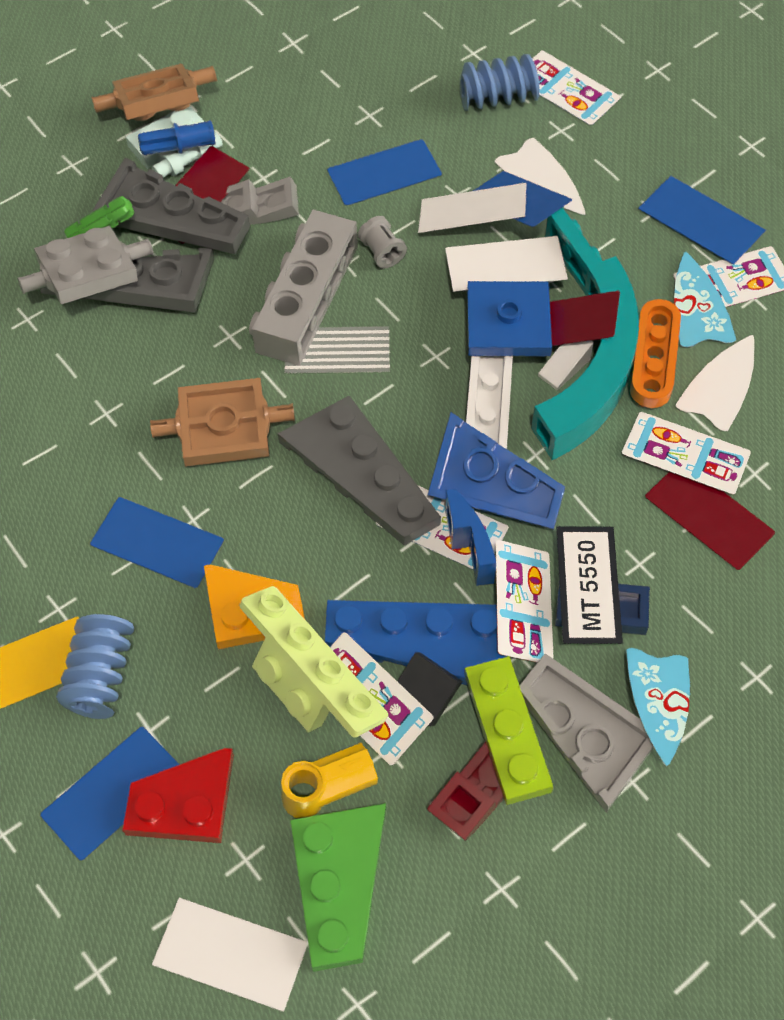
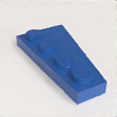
M327 600L325 643L331 647L342 633H347L379 663L385 660L407 666L415 652H421L462 680L463 685L468 686L464 675L465 668L507 657L498 653L497 605Z

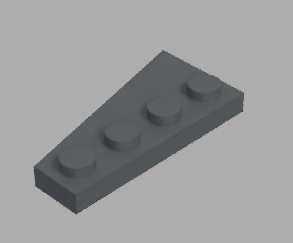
M126 157L92 210L94 212L104 205L109 207V202L123 196L131 201L134 215L122 223L118 220L119 224L117 227L236 254L250 228L248 215L210 197L202 199L194 195L191 188L181 183L175 186L164 181L162 174L151 169L147 172L137 168L136 162Z
M350 396L278 433L281 445L289 451L291 449L304 459V463L315 473L320 472L334 483L337 491L346 498L351 497L364 508L366 515L404 546L441 525L439 513Z

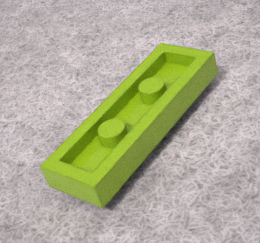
M510 656L465 668L464 675L505 804L509 805L552 793L554 786Z

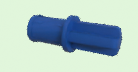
M211 120L182 126L173 123V128L143 132L138 135L139 148L143 155L174 150L181 154L184 149L216 145Z

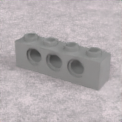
M312 210L307 222L299 225L295 236V245L291 253L286 252L281 261L280 274L276 282L271 281L265 294V304L260 312H255L252 316L249 334L253 336L255 353L298 366L301 365L358 248L356 221Z

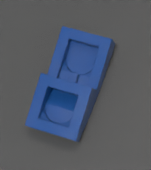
M456 489L447 490L445 514L452 549L469 547L476 586L494 584L497 563L488 534L467 500Z

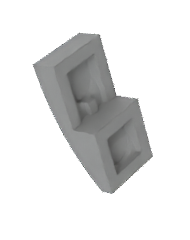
M291 177L255 188L250 179L228 186L226 191L228 195L221 201V203L248 215L250 225L278 221L299 215L297 185Z

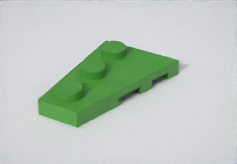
M386 803L290 820L313 972L363 963L381 837L386 815Z

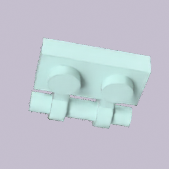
M191 106L184 110L173 111L126 136L128 148L147 169L152 167V170L162 174L163 178L169 174L175 176L183 172L184 166L199 159L210 146L219 148L223 143L220 136L215 132L216 145L184 149L181 154H178L177 150L143 155L141 153L138 143V135L140 133L173 128V123L182 126L204 122Z

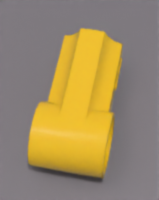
M359 743L314 762L299 761L288 766L281 779V799L287 813L295 818L314 816L320 811L322 806L376 785L378 777L368 750L362 743ZM306 783L313 786L315 792L307 797H298L291 792V789L297 784Z

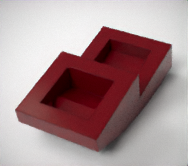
M486 742L461 773L458 771L427 808L429 813L464 841L481 826L504 799Z

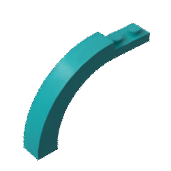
M563 207L547 218L545 237L558 236L564 265L586 296L620 291L615 335L610 338L600 339V346L594 359L572 385L553 398L534 406L531 429L551 460L568 453L587 440L612 414L629 380L639 332L637 301L623 266L616 256L602 261L598 249L590 246L582 235L579 223L575 219H571Z

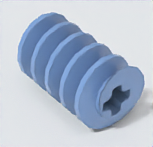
M529 54L522 55L519 62L515 56L507 57L505 65L500 58L493 59L491 67L486 60L479 61L476 69L471 62L464 63L460 76V92L465 111L469 108L470 99H474L478 109L483 108L484 97L489 98L492 107L497 106L499 95H503L506 105L511 104L513 93H517L521 103L526 101L527 91H531L535 101L539 98L538 72Z
M105 614L83 616L77 619L74 626L76 635L72 637L70 642L72 652L68 653L65 661L68 669L64 670L61 676L63 686L59 688L56 698L64 708L73 713L93 719H106L112 717L114 711L102 705L103 702H116L118 699V693L108 688L107 685H119L123 679L121 674L111 670V668H123L127 662L125 657L115 652L128 651L131 645L129 640L119 635L126 636L132 634L134 626L131 622L117 616Z

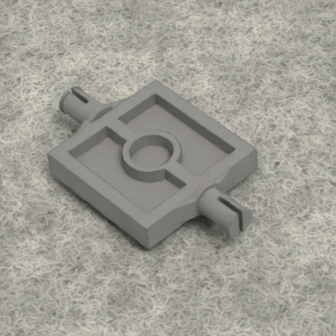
M110 226L93 228L86 233L66 239H56L46 245L34 248L40 265V272L18 277L17 279L23 294L46 287L56 294L60 304H65L138 281L136 267L131 260L153 255V248L148 238L126 245L118 240Z

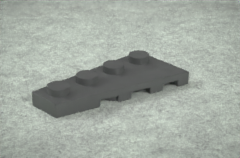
M199 248V254L180 255L179 249L163 250V256L141 257L131 260L136 267L138 281L90 295L83 299L196 312L214 261L213 249ZM46 287L40 288L41 293L56 295Z

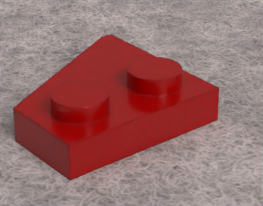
M232 748L220 749L132 782L122 829L125 835L221 843L234 758Z

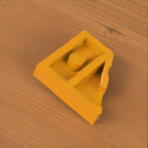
M215 565L204 566L218 650L264 641L265 636L241 610L239 605L242 598L270 586H275L305 619L298 585Z

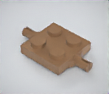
M181 63L112 81L114 86L113 92L92 97L96 113L118 107V109L123 110L127 120H147L152 118L156 112L167 109L171 111L184 110L190 106V103L199 101L196 86L214 81L217 82L216 73L213 66L191 71L185 69Z
M261 378L178 387L179 406L175 413V418L150 420V427L153 438L178 435L182 443L183 460L186 467L269 457L267 436L270 430V423L295 421L293 403L268 407V403L262 393Z

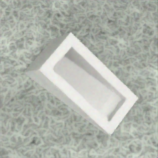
M590 340L560 345L538 373V377L558 391L590 361L594 342Z

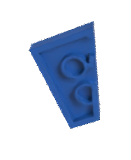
M452 412L450 413L428 496L446 501V491L456 489L474 509L554 530L565 486L524 459L519 458L492 438L467 424Z

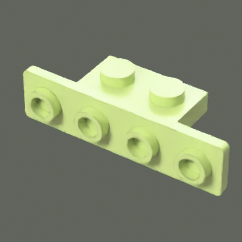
M270 586L242 598L239 607L265 636L252 667L258 673L260 679L272 689L286 706L289 713L301 723L308 733L321 727L329 712L334 715L352 737H358L385 722L388 712L275 586Z

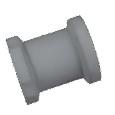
M384 216L372 217L364 223L358 231V238L365 246H369L374 253V261L378 267L389 268L403 259L407 252V246L403 240L394 236L390 230L391 225Z

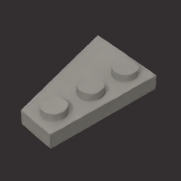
M545 653L519 685L525 704L607 813L651 753L654 746L640 718Z

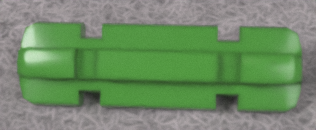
M123 196L109 202V207L104 205L81 218L79 221L81 224L76 221L66 227L64 230L66 237L70 238L80 235L93 228L110 226L112 229L119 224L118 220L122 223L133 217L134 210L131 201Z

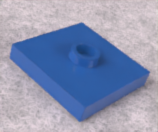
M468 281V356H551L552 336L549 281Z

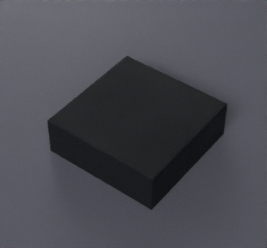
M415 652L397 682L433 715L434 719L429 724L431 727L436 725L463 681L421 652Z

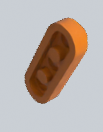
M654 299L644 304L639 316L638 342L633 360L630 393L636 403L647 408H658L665 405L669 401L674 387L681 313L675 304L663 299ZM646 389H653L656 392H651Z

